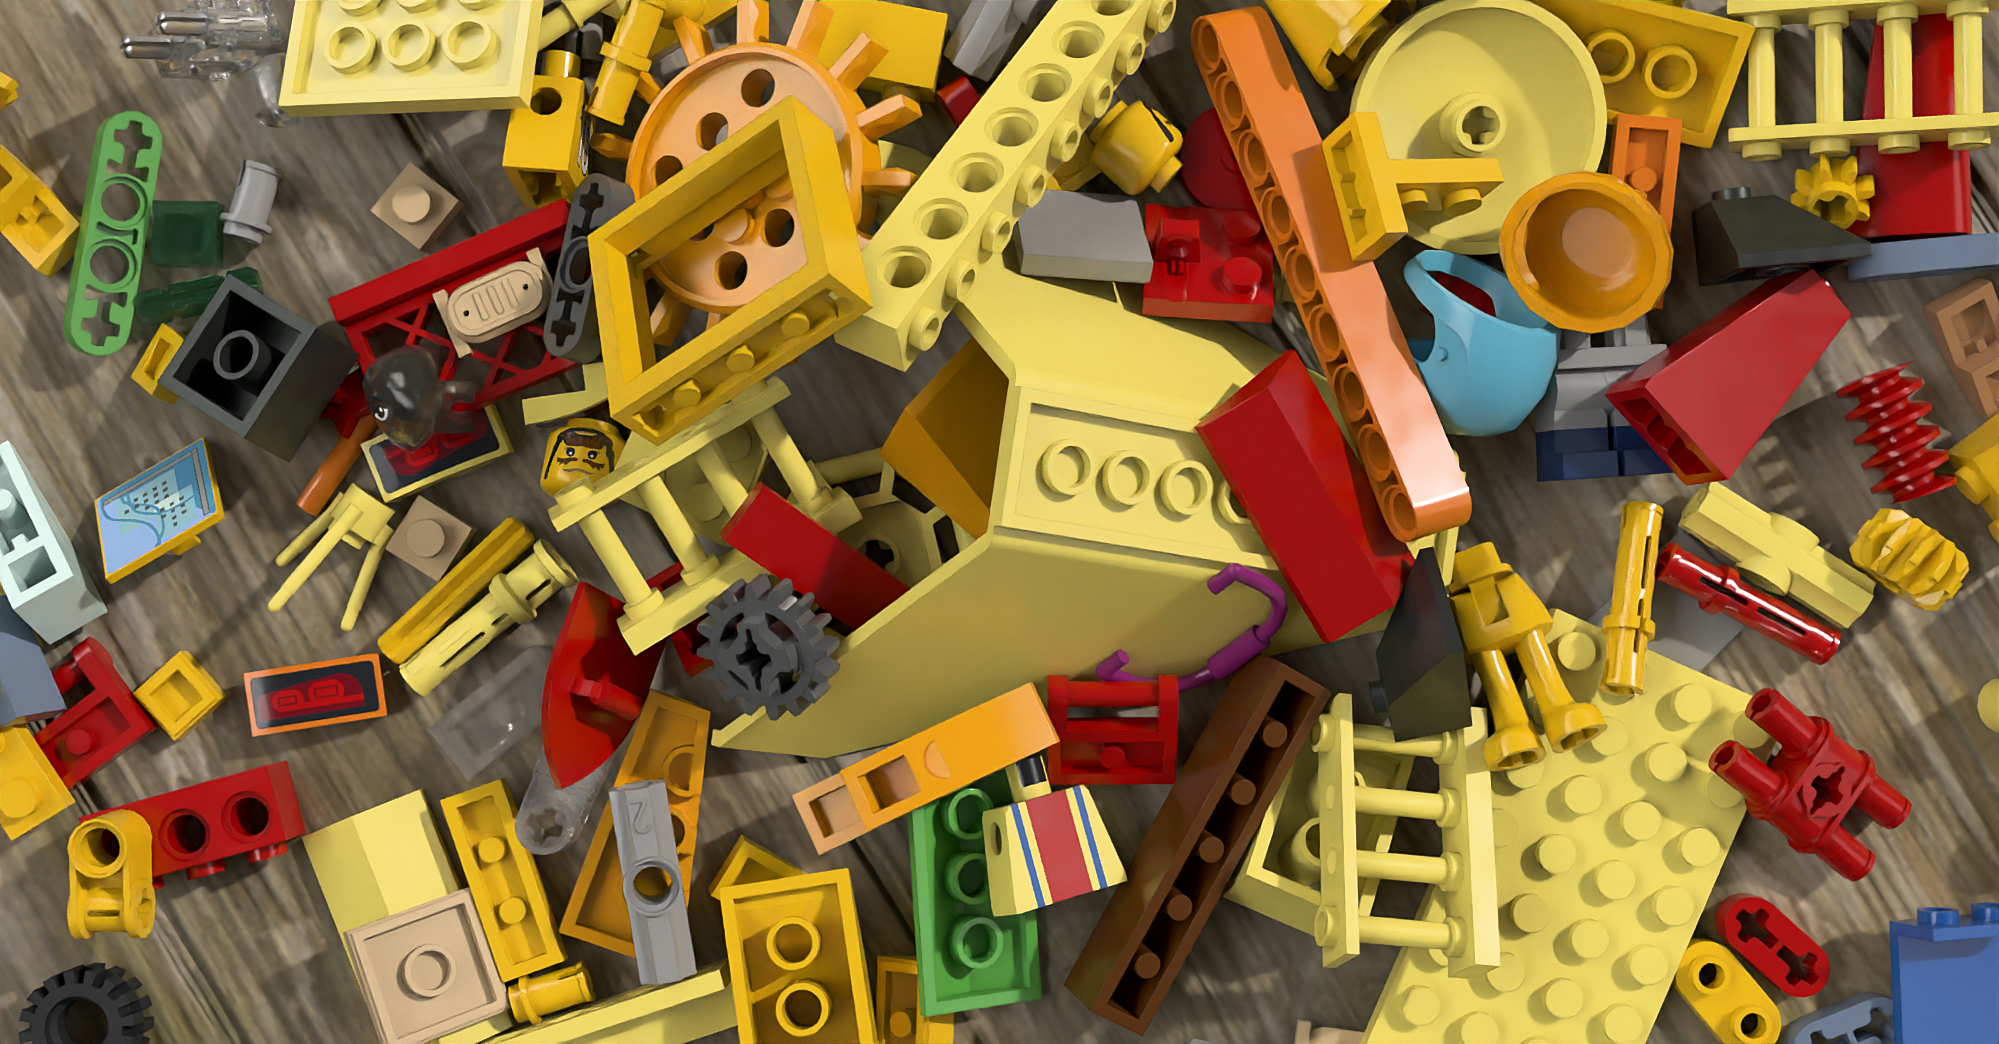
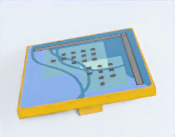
M204 437L94 500L105 579L110 584H113L170 550L180 556L201 543V540L196 536L197 534L225 519L210 445Z

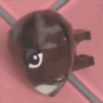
M415 344L399 346L373 360L362 381L365 405L376 424L394 445L408 453H414L423 447L434 433H473L472 411L460 413L450 409L457 402L474 403L473 381H439L437 374L439 373L435 354L430 349Z

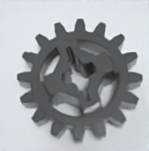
M759 574L749 583L743 578L737 580L708 603L705 608L710 615L697 626V631L709 638L705 644L697 649V654L699 657L712 659L715 665L706 674L708 681L723 679L728 685L723 694V699L726 702L733 700L739 695L745 699V714L752 716L758 709L765 706L770 720L775 721L787 710L796 717L812 703L815 704L831 688L828 680L840 669V664L828 657L841 645L840 639L826 636L822 629L832 620L830 613H821L815 616L810 610L815 595L808 592L800 599L792 595V580L788 578L782 580L773 589L766 574ZM743 612L744 619L736 624L739 614ZM799 665H803L799 680L793 682L792 676L799 670Z

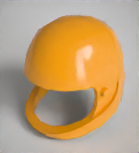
M1578 171L1554 176L1534 186L1522 195L1508 212L1502 226L1499 238V254L1508 281L1526 307L1558 328L1590 334L1626 327L1655 308L1670 283L1674 250L1665 221L1646 200L1648 195L1640 188L1634 190L1614 175L1590 171Z

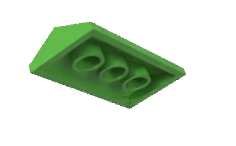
M1005 768L907 814L920 1014L924 1017L1042 999L1036 909L1015 915L994 917L991 908L982 816L984 811L1014 803Z

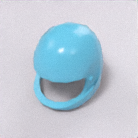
M1444 250L1422 251L1407 262L1404 269V277L1418 300L1432 313L1436 329L1435 338L1415 337L1405 339L1446 434L1491 437L1515 430L1546 393L1559 357L1562 328L1554 326L1531 312L1508 281L1507 275L1483 262L1458 253ZM1427 271H1441L1459 277L1485 291L1492 298L1496 318L1456 297L1431 278Z

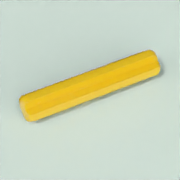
M516 517L506 518L379 637L377 644L382 652L396 664H401L415 655L492 583L491 579L494 576L502 573L534 543L535 538L529 528Z

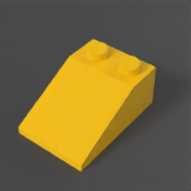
M849 868L719 888L740 1044H879L872 991Z

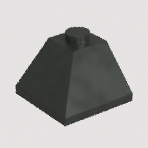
M1751 187L1728 188L1712 192V201L1691 212L1699 286L1769 280L1808 269H1813L1818 275H1824L1872 256L1870 242L1776 195L1752 197Z
M1433 546L1420 549L1404 589L1375 653L1380 679L1368 682L1376 719L1389 718L1395 743L1473 726L1464 651Z

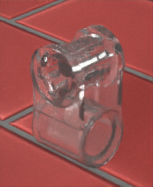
M542 746L534 766L531 783L516 816L514 826L516 837L525 849L534 854L547 855L566 851L575 845L581 836L592 805L605 784L615 752L594 772L579 782L560 789L555 787L548 768L544 746ZM555 809L557 811L555 822L563 826L562 834L548 836L544 841L542 839L544 829L536 824L538 815L551 814Z

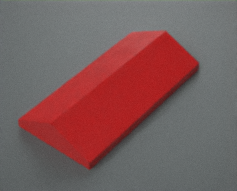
M1287 350L1194 428L1322 642L1331 643L1396 604L1404 589L1415 558L1407 544L1398 540L1389 530L1371 488L1368 476L1295 350Z

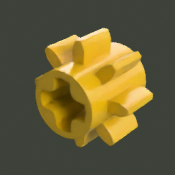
M1823 153L1820 154L1819 162L1814 164L1809 171L1803 169L1795 171V188L1797 191L1790 195V203L1844 230L1851 226L1856 219L1868 221L1870 218L1869 202L1866 199L1875 195L1873 175L1857 177V157L1852 155L1845 161L1840 158H1829Z

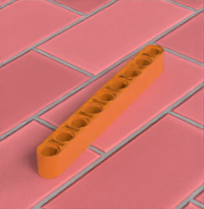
M1258 5L1198 17L1195 19L1191 29V46L1195 61L1389 530L1398 540L1406 543L1466 524L1470 519L1472 511L1469 489L1373 261H1352L1321 144L1322 139L1267 11Z

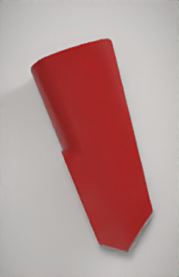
M1946 13L1918 15V21L1911 24L1913 117L1955 115L1954 23L1946 19ZM1875 18L1860 120L1885 119L1884 26L1877 25V18ZM1948 141L1920 142V150L1904 154L1879 153L1878 145L1856 146L1857 177L1873 175L1875 195L1866 199L1869 202L1870 218L1868 221L1856 219L1851 226L1845 229L1846 231L1862 239L1880 237L1881 243L1972 235L1970 150L1948 149Z

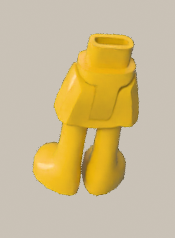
M1485 542L1455 553L1452 572L1453 583L1449 585L1451 596L1449 603L1462 643L1465 664H1473L1480 678L1493 714L1496 729L1495 733L1483 746L1484 759L1488 769L1496 772L1525 767L1543 760L1547 754L1541 738L1524 707L1505 659L1506 656L1514 653L1517 654L1536 700L1546 736L1554 753H1563L1575 749L1605 732L1608 725L1598 707L1590 703H1576L1567 691L1556 669L1545 636L1553 628V620L1544 604L1517 573H1513L1510 564H1501L1492 542Z

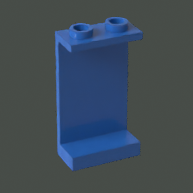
M1999 903L1970 904L1971 914L1959 915V910L1955 908L1921 907L1917 908L1916 919L1889 921L1894 1044H1999Z

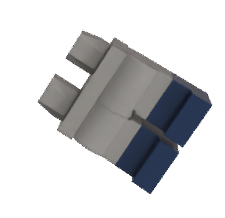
M1646 314L1626 327L1604 331L1605 347L1591 348L1590 333L1562 329L1557 363L1545 395L1535 406L1537 482L1674 473L1604 396L1611 385L1667 348L1666 344L1651 345Z

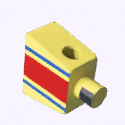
M1042 755L1016 762L1005 768L1014 803L984 811L982 816L991 908L994 917L1020 914L1128 881L1125 870L1089 790L1084 785L1051 792Z

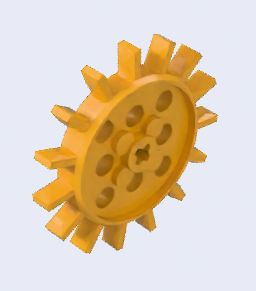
M737 0L736 45L714 51L710 36L703 25L684 15L675 19L673 25L678 42L689 66L673 78L667 86L658 77L642 71L634 94L647 102L650 107L638 128L634 140H629L615 133H592L589 146L607 158L617 162L628 163L625 183L632 188L635 202H637L674 176L681 166L684 169L714 148L717 135L724 125L728 123V138L792 94L834 131L860 251L862 252L874 237L869 232L876 215L879 197L895 196L904 198L920 178V176L898 167L881 169L878 138L903 128L923 115L919 103L903 94L886 98L866 109L855 90L889 52L882 42L867 33L862 32L831 68L816 60L835 12L834 10L817 0H803L786 46L769 43V3L765 0ZM774 80L775 90L773 96L762 106V92ZM789 171L716 220L713 231L706 239L703 238V230H701L643 270L645 283L653 277L666 290L650 317L653 343L670 347L693 308L709 312L706 326L707 331L808 264ZM793 218L794 233L791 239L782 246L780 242L782 227L789 219ZM637 248L629 256L633 258L644 250ZM746 260L748 266L746 279L736 288L734 282L736 270ZM798 357L784 366L790 367L799 364Z

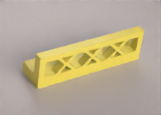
M726 958L697 968V974L687 976L680 981L660 985L648 984L542 1019L541 1023L536 1025L530 1023L491 1036L481 1044H683L737 1026L729 960Z

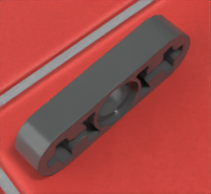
M593 173L584 178L574 193L544 327V343L548 352L554 356L580 364L593 361L602 351L592 273L587 282H584L585 270L590 260L587 236L635 203L634 192L628 184L600 173Z

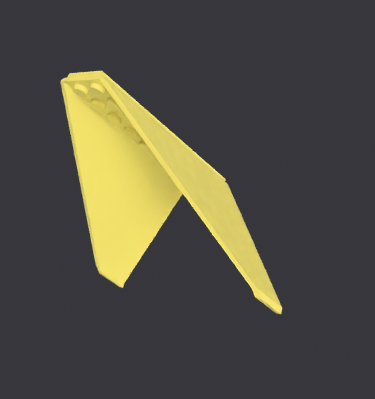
M878 140L881 169L898 167L921 176L934 160L915 148ZM895 196L879 197L874 219L880 226L884 224L903 198ZM1012 231L1010 240L1004 250L999 254L993 253L979 272L976 285L970 296L963 302L958 301L951 310L1009 379L987 533L840 641L841 645L828 656L840 664V669L828 680L831 688L815 704L812 703L796 717L787 710L777 721L770 720L765 706L758 709L752 716L744 713L724 729H713L711 745L732 749L829 758L903 741L1030 682H1033L1044 708H1046L1047 675H1067V681H1104L1097 677L1095 673L1096 668L1119 649L1124 650L1129 656V663L1120 670L1135 676L1157 679V674H1177L1179 677L1194 673L1205 667L1210 657L1253 625L1260 626L1269 616L1271 610L1269 598L1240 582H1233L1217 595L1208 589L1207 581L1231 563L1241 564L1267 576L1283 589L1287 600L1288 611L1282 627L1270 638V646L1260 653L1266 656H1273L1325 644L1326 642H1322L1194 428L1282 355V353L1223 320L1142 315V283L1023 275L1020 273ZM1305 367L1361 464L1327 379ZM1452 449L1454 456L1457 460V463L1459 465L1458 454L1454 449ZM1462 472V475H1463V477H1464V479H1465V478H1466V472ZM1459 526L1406 542L1415 559L1420 549L1433 546L1448 598ZM1396 604L1335 641L1385 630ZM802 670L792 677L793 682L799 680Z

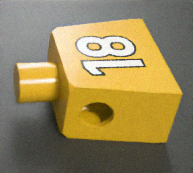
M549 50L543 53L540 75H534L530 108L511 109L502 167L526 208L539 209L562 198H565L572 204L577 187L584 178L592 174L594 149L589 144L592 133H595L596 116L583 110L585 104H588L590 96L583 80L579 79L581 58L568 51Z

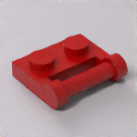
M87 637L72 648V657L51 673L61 696L85 678L89 679L96 690L33 735L35 741L70 793L158 729L114 668L113 660L108 651L93 637Z
M1157 674V681H1067V675H1047V714L1060 742L1047 748V777L1049 785L1174 784L1176 781L1179 703L1177 674ZM1157 706L1156 717H1068V707Z

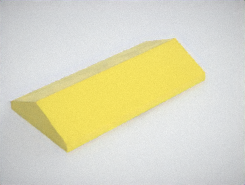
M423 789L301 837L359 985L360 982L343 932L462 889ZM509 1009L423 1044H476L513 1027L515 1021Z

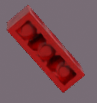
M287 760L79 817L81 825L87 820L121 809L134 811L142 816L150 826L152 834V885L154 890L165 887L162 876L164 874L184 869L187 881L227 870L224 858L242 852H247L249 863L288 853L286 840L306 834ZM253 798L260 800L268 811V823L263 831L254 828L247 817V807ZM191 816L198 818L206 830V838L201 848L193 845L186 835V824ZM104 829L101 838L102 846L107 854L117 858L120 851L119 840L113 832Z

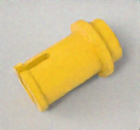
M584 961L576 962L575 965L532 979L526 974L519 977L518 983L508 987L509 1000L516 1020L519 1023L529 1020L532 1025L541 1023V1016L579 1003L595 1000L592 978Z

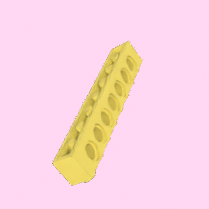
M1058 0L861 252L873 308L833 333L835 343L903 372L907 371L921 350L927 351L933 346L939 336L944 319L958 301L963 302L970 296L976 285L978 274L993 253L999 254L1004 250L1012 235L1013 226L1028 207L1036 206L1041 200L1048 179L1062 161L1067 162L1073 157L1083 132L1094 117L1100 118L1104 115L1110 105L1114 90L1126 74L1132 75L1138 69L1143 59L1144 51L1158 32L1163 33L1167 30L1175 13L1176 0ZM833 292L828 294L834 300L838 298Z

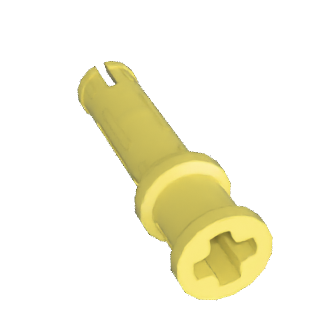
M539 539L533 544L534 553L507 575L498 573L491 579L492 583L489 585V594L450 624L410 659L399 665V671L409 686L423 697L428 696L443 680L474 657L514 622L523 624L524 622L532 621L537 616L536 608L563 586L572 588L577 584L578 578L564 557L548 541Z

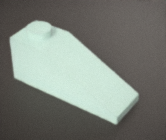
M7 440L0 444V583L12 609L50 645L108 611L84 562L16 449Z

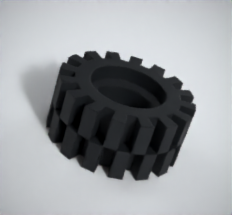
M97 962L87 966L83 964L43 981L44 986L33 990L27 998L33 1005L21 1011L19 1021L29 1022L30 1027L18 1032L20 1044L32 1041L33 1044H76L67 1031L66 1015L70 1007L80 1000L94 1002L103 1009L108 1020L109 1029L102 1044H148L151 1038L145 1037L143 1034L145 1031L153 1028L154 1016L144 1017L143 1009L152 1006L150 997L147 995L139 999L135 991L142 986V983L136 977L127 981L122 979L126 970L117 965L107 970L105 969L106 963Z

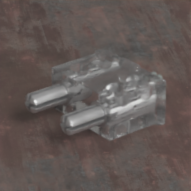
M194 0L178 12L160 11L154 20V24L157 26L147 32L148 37L124 36L120 40L119 49H125L121 51V55L125 59H154L159 78L212 79V81L218 82L229 78L238 71H245L255 65L260 57L281 45L282 38L271 0Z

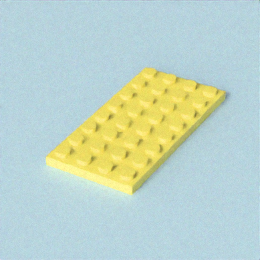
M1550 608L1548 613L1553 620V628L1545 636L1556 669L1573 700L1576 703L1596 705L1602 712L1608 728L1595 739L1575 749L1563 753H1554L1546 736L1536 700L1524 670L1522 671L1516 687L1547 754L1543 760L1525 767L1507 771H1490L1501 966L1475 979L1449 978L1448 958L1443 955L1440 949L1402 946L1359 1044H1645L1747 810L1745 797L1709 769V759L1719 745L1725 741L1734 740L1743 745L1766 765L1776 743L1774 738L1745 715L1746 706L1753 696L1648 649L1645 656L1643 694L1626 697L1604 692L1600 689V681L1605 662L1607 637L1602 634V629L1559 609ZM1429 883L1414 920L1443 922L1446 918L1445 892L1439 888L1438 884Z

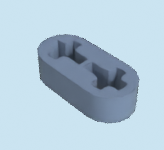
M1870 991L1843 999L1800 1016L1791 1022L1784 1032L1782 1044H1812L1810 1034L1813 1032L1825 1039H1833L1839 1036L1840 1039L1828 1044H1894L1893 1001L1885 995ZM1872 1009L1886 1016L1888 1015L1889 1020L1880 1024L1881 1036L1877 1037L1867 1031L1853 1033V1030L1866 1026L1871 1022L1869 1011Z

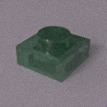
M153 200L151 264L158 267L223 268L224 222L220 220L221 213L225 212V206L217 201Z

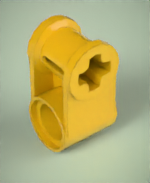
M121 809L87 820L76 827L69 838L67 850L69 854L70 895L67 907V920L70 933L75 939H90L95 932H127L131 938H146L152 930L156 912L155 891L152 885V834L146 820L134 811ZM104 829L113 832L119 840L120 851L117 858L107 854L102 846L101 838Z

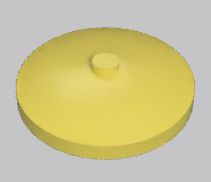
M1441 0L1411 14L1396 25L1381 40L1370 55L1356 83L1349 116L1353 112L1377 113L1389 159L1498 158L1504 182L1481 199L1482 205L1478 209L1460 216H1446L1443 210L1422 211L1405 217L1409 231L1406 236L1432 248L1464 255L1499 253V238L1507 214L1516 201L1529 189L1554 176L1578 171L1596 172L1603 154L1607 128V110L1603 84L1590 53L1577 35L1558 17L1526 0Z

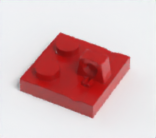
M1158 204L1145 205L1143 226L1153 259V268L1150 282L1142 283V315L1271 323L1274 309L1273 248L1258 211L1191 206L1175 208Z

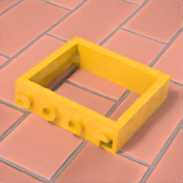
M792 94L785 97L587 236L610 417L657 447L873 308L834 131ZM789 171L808 264L656 363L643 270ZM637 248L644 250L633 258L629 256ZM833 292L838 298L834 300L827 294Z

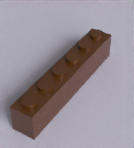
M1259 653L1237 669L1125 873L1128 881L1119 883L1064 983V986L1089 1011L1143 1037L1332 691L1262 653Z

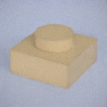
M409 161L370 211L411 244L426 253L465 204Z
M418 495L385 549L439 582L455 567L478 529L428 497Z

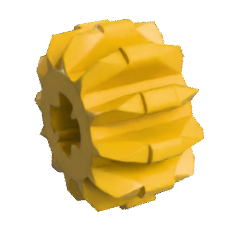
M1880 508L1871 520L1867 519L1856 533L1857 539L1849 548L1854 565L1863 570L1867 577L1873 579L1881 588L1888 590L1898 599H1903L1915 608H1922L1926 611H1938L1947 599L1951 600L1963 585L1961 581L1969 571L1968 560L1965 554L1955 547V543L1944 538L1936 529L1925 525L1919 518L1910 517L1902 510Z

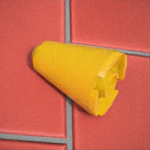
M1417 0L1263 1L1315 80L1325 90L1334 92L1339 90L1335 79L1342 74L1351 81L1360 76L1364 65L1374 49L1398 25L1394 20L1404 6L1412 14Z

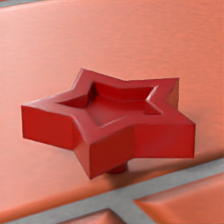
M360 367L346 376L319 417L320 420L333 421L340 436L346 439L351 437L360 418L373 414L370 406L372 396L369 394L370 390ZM373 400V409L375 410L376 405Z

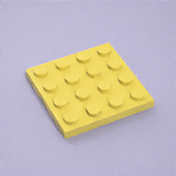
M295 0L278 106L290 117L530 108L544 0Z

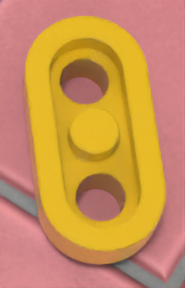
M1705 938L1690 939L1672 981V985L1721 1044H1775L1781 1031V1017L1772 1000L1726 947ZM1713 963L1717 971L1716 977L1711 983L1702 985L1699 980V972L1704 965ZM1755 1013L1758 1018L1756 1029L1749 1034H1743L1741 1031L1742 1019L1747 1014Z

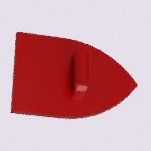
M583 581L578 583L552 653L542 696L541 727L544 752L555 787L560 789L575 784L594 772L608 760L624 741L642 711L668 639L667 636L639 654L634 655L621 634L616 621L617 618L626 614L623 609L626 603Z

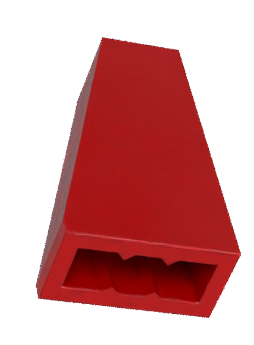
M1813 269L1772 278L1611 385L1604 396L1686 486L1729 480L1852 314L1834 294L1831 285L1819 277Z

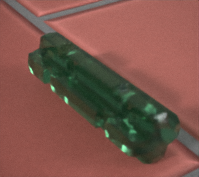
M243 267L226 272V277L230 274L264 295L262 279L257 270L251 267ZM217 273L170 284L167 287V291L165 289L160 290L158 287L138 292L134 297L137 316L142 324L151 327L161 325L162 323H171L174 316L175 318L180 317L181 320L200 316L226 277H219Z

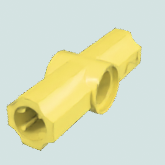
M1718 482L1704 483L1692 495L1682 511V517L1678 526L1687 531L1688 534L1698 538L1708 547L1717 550L1736 562L1734 568L1746 579L1780 596L1788 595L1839 628L1848 629L1858 617L1863 615L1874 597L1873 591L1877 582L1819 547L1818 543L1820 540L1810 530L1783 515L1762 511Z

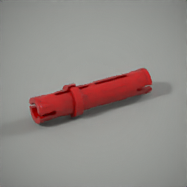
M1675 543L1666 545L1657 557L1655 579L1665 582L1698 600V607L1711 615H1717L1721 612L1759 632L1761 635L1809 658L1811 662L1818 665L1827 663L1836 652L1841 639V633L1838 629L1827 626L1788 605L1786 602L1740 579L1739 572L1726 564L1716 567L1681 549V546ZM1699 578L1734 595L1735 600L1701 583ZM1757 609L1791 625L1792 630L1758 613Z

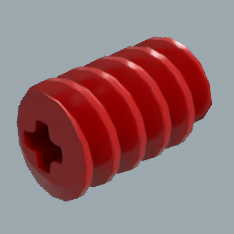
M1914 361L1850 381L1835 392L1838 399L1859 400L1860 404L1844 415L1847 423H1867L1868 428L1852 441L1855 447L1876 448L1877 452L1864 461L1861 466L1864 471H1884L1885 477L1869 489L1873 495H1892L1894 501L1890 504L1919 498L1958 483L1956 474L1934 473L1936 468L1949 459V455L1946 449L1925 448L1941 432L1938 425H1917L1916 421L1931 411L1932 407L1930 401L1908 400L1912 393L1923 386L1921 377L1900 376L1899 372Z

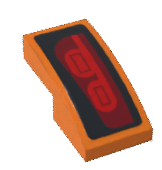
M378 653L243 673L252 737L387 716Z

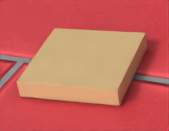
M470 887L343 932L380 1044H423L512 1009L505 983L502 982Z

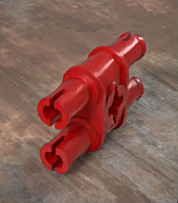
M1761 689L1748 702L1745 715L1782 745L1780 751L1770 765L1767 766L1739 742L1728 740L1719 745L1712 753L1708 763L1709 769L1745 797L1748 813L1757 820H1766L1786 836L1789 846L1796 852L1815 854L1843 878L1853 882L1861 880L1871 871L1876 856L1874 852L1839 825L1854 804L1880 827L1894 829L1901 825L1908 817L1912 807L1910 800L1876 773L1873 758L1863 750H1855L1834 732L1833 725L1823 717L1805 715L1775 689Z

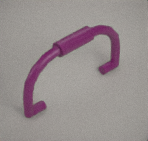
M1238 563L1229 564L1207 581L1208 589L1216 595L1235 581L1249 586L1269 598L1271 610L1268 618L1260 626L1253 625L1208 659L1205 667L1194 673L1179 676V693L1201 687L1215 678L1219 680L1225 679L1270 646V638L1282 627L1288 611L1287 600L1280 586L1267 576ZM1122 649L1117 650L1099 664L1095 671L1097 677L1104 681H1157V679L1135 676L1120 670L1129 663V656Z

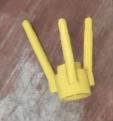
M355 483L350 485L345 494L339 492L327 510L276 557L275 561L278 566H286L327 528L329 529L269 601L268 609L271 612L279 611L340 539L359 550L367 540L371 542L341 622V629L348 632L352 630L384 549L396 531L387 525L395 511Z

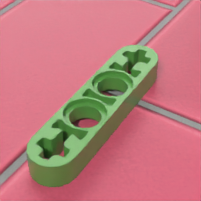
M124 111L107 117L99 125L95 135L63 319V333L68 344L76 351L85 355L107 356L119 351L126 344L131 330L162 151V134L158 125L149 116L138 111ZM129 124L134 126V136L144 140L143 149L131 151L127 170L139 169L141 171L140 179L129 174L106 173L107 164L113 167L122 165L124 145L114 141V132L126 130ZM113 184L121 185L132 193L135 199V209L127 220L116 221L104 212L101 206V197L108 186ZM101 247L115 249L124 260L122 276L111 284L99 281L93 275L90 268V260L93 253ZM86 288L96 293H119L118 304L114 302L103 303L102 322L112 325V333L110 336L99 337L96 345L91 344V333L81 330L82 319L95 317L99 300H85Z

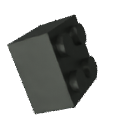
M228 274L157 383L242 438L290 463L360 354L292 311Z

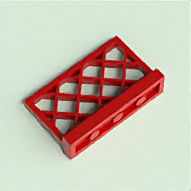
M565 198L327 299L336 322L344 326L353 351L360 354L357 360L368 388L370 374L376 367L381 366L385 372L392 374L387 387L384 382L378 394L373 395L371 393L372 397L381 398L387 406V417L382 422L391 443L397 444L419 433L466 416L584 365L554 356L548 350L541 365L527 371L508 364L507 361L521 329L544 338V329L526 323L506 332L496 358L471 349L473 354L468 357L489 364L492 367L483 389L466 396L448 389L460 361L453 342L425 331L432 312L437 306L432 294L444 289L450 297L458 287L508 264L519 261L530 263L526 252L537 247L540 249L548 266L551 257L561 253L571 204ZM590 260L585 270L584 282H587L592 273ZM417 315L413 326L402 322ZM390 326L409 333L395 367L375 360L366 336ZM421 338L451 349L437 383L407 372ZM602 351L594 360L603 357ZM377 369V370L373 373V375H372V378H371V385H372V387H373V385H374V380H375V377H376L377 373L380 372L379 369ZM503 371L515 375L499 382ZM404 379L432 390L433 392L424 414L401 424L394 402ZM445 396L457 400L440 408ZM374 400L376 406L382 405L379 400Z

